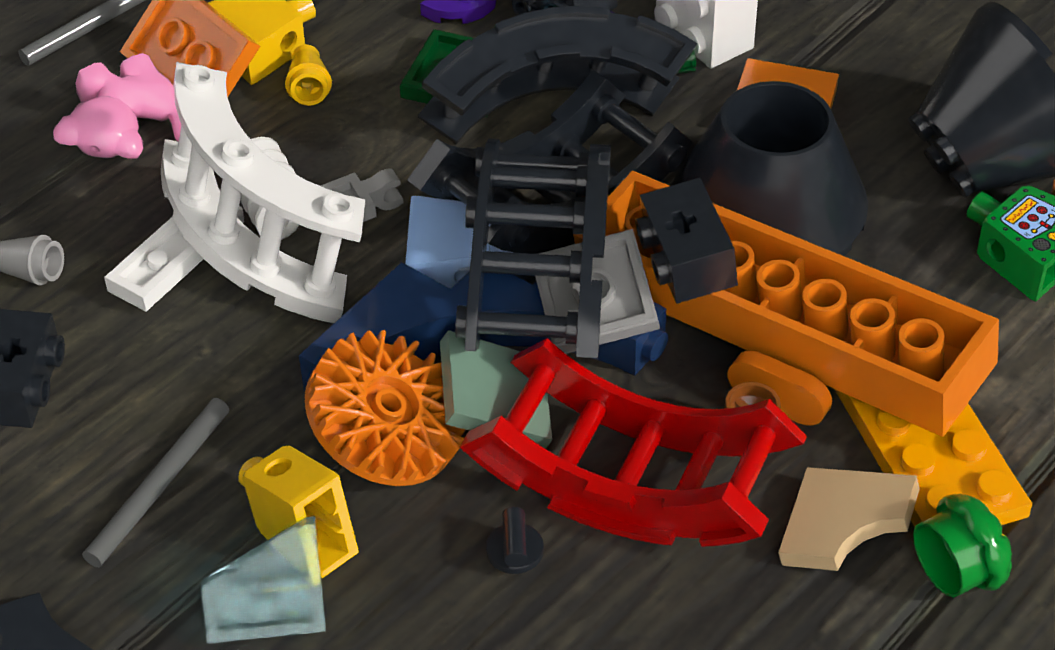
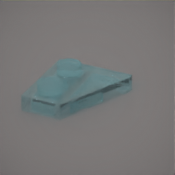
M315 516L302 519L202 579L201 594L207 643L326 632Z

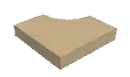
M807 467L778 552L782 566L838 571L847 554L863 541L884 533L907 532L920 489L917 475Z

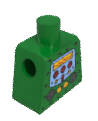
M1022 186L1002 203L985 192H980L972 200L967 210V218L982 226L977 248L979 258L1029 299L1036 302L1055 285V196L1032 186Z

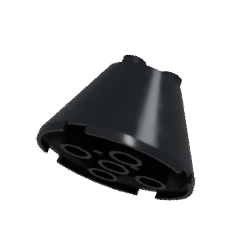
M991 1L975 11L917 112L908 118L916 134L930 145V147L924 150V154L932 167L939 174L948 170L951 182L965 198L978 191L1055 177V73L1045 61L1053 53L1018 16L1001 4Z

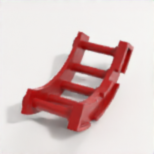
M546 338L517 353L510 363L529 379L506 418L501 415L470 430L459 448L480 466L516 491L519 490L523 483L532 490L551 499L547 507L548 509L581 524L610 534L661 545H672L676 537L700 538L699 543L701 547L735 544L762 536L769 519L749 500L748 496L768 454L803 445L807 435L771 399L737 408L704 409L677 406L635 394L597 376L581 366ZM546 392L580 413L557 455L523 434ZM599 424L636 439L615 480L577 466ZM657 446L693 453L675 490L637 486ZM717 456H742L729 482L702 488Z

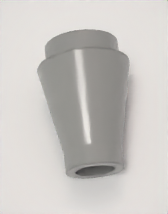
M47 235L0 241V272L37 285H44L48 281H55L59 278L64 266V252L59 242L52 241Z

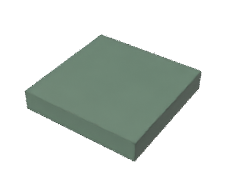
M448 330L440 341L445 423L470 431L501 415L506 418L529 379L510 363L514 355L520 351L480 340L477 351H465V338H456V333ZM547 392L523 434L545 449L553 440Z

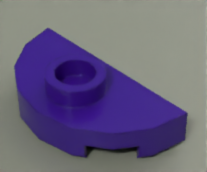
M425 0L420 3L421 16L436 23H441V18H462V24H468L485 17L495 9L496 0Z

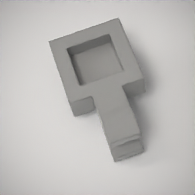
M393 169L381 170L363 181H360L356 173H352L321 185V187L344 195L365 199L363 222L377 217L375 207L382 210H391L404 203L402 196L396 189L401 183Z

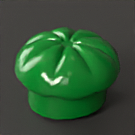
M961 493L944 496L937 504V514L916 525L913 533L914 547L926 575L942 593L953 598L974 587L990 591L999 589L1008 580L1012 569L1011 545L1008 537L1002 533L1003 528L1000 520L976 497Z

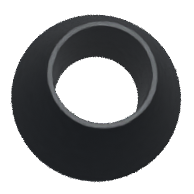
M780 81L759 82L734 92L723 104L677 172L672 185L700 177L712 203L842 256H845L851 250L852 242L860 234L861 230L864 231L868 212L866 191L829 105L815 92L793 83Z

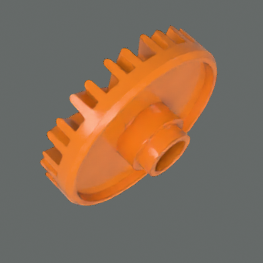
M382 330L377 337L372 331H367L360 341L357 342L353 332L346 340L339 339L332 350L330 348L326 350L308 379L305 390V409L314 435L335 461L350 472L369 481L390 486H408L419 484L435 477L448 465L460 449L459 447L464 440V437L461 436L465 432V429L445 423L441 362L434 364L435 353H430L424 361L414 355L419 346V342L416 340L407 347L405 337L399 336L393 345L386 344V331Z

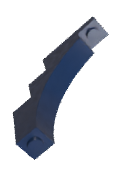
M401 262L299 355L304 391L312 371L328 348L332 350L339 339L346 340L353 332L358 342L367 331H372L377 337L380 331L385 330L386 344L393 345L399 336H404L407 347L415 340L419 342L414 355L420 359H426L430 353H435L436 356L441 355L440 341L448 330L455 332L457 306L467 305L470 271L450 289ZM484 273L481 312L545 315L537 281L532 285L513 274ZM653 302L660 329L599 345L598 358L593 359L613 365L635 376L649 360H657L667 345L668 333L665 332L667 309ZM480 334V340L500 346L531 347L546 338L552 342L550 337Z

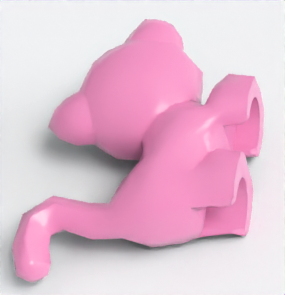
M143 53L131 56L121 63L120 77L111 73L101 62L93 63L78 72L75 84L76 93L81 103L77 105L70 115L64 116L53 131L56 142L69 146L77 145L87 155L101 158H112L119 155L127 159H137L143 150V140L138 133L139 125L137 118L161 122L169 119L175 139L179 142L181 122L175 106L173 84L156 69L150 57Z

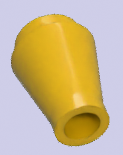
M305 44L298 46L293 51L292 62L285 80V88L289 96L299 104L306 106L316 105L329 94L332 87V79L320 59L319 51L314 46Z

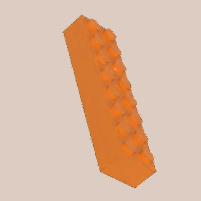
M631 171L608 196L605 236L633 229L653 302L666 308V315L747 351L763 353L820 379L826 386L943 437L998 363V318L714 203L713 205L735 249L738 286L676 304L668 284L661 286L658 284L650 257L654 252L652 247L648 249L642 248L635 226V219L643 217L640 195L669 187L670 185ZM573 234L575 244L583 242V234Z

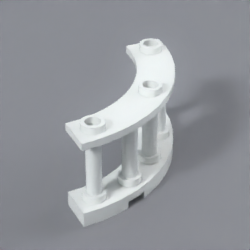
M176 62L173 89L175 106L181 122L179 142L165 139L161 164L162 189L164 197H168L174 210L173 220L189 244L205 261L239 287L248 291L252 285L276 297L274 303L276 306L309 318L335 323L342 317L347 275L334 272L341 240L343 238L360 242L365 199L344 195L309 182L272 160L253 143L238 124L227 98V72L210 69L203 65H189ZM214 171L223 178L221 191L218 188ZM241 194L266 209L260 238L237 217ZM286 219L321 232L314 266L295 259L279 250Z

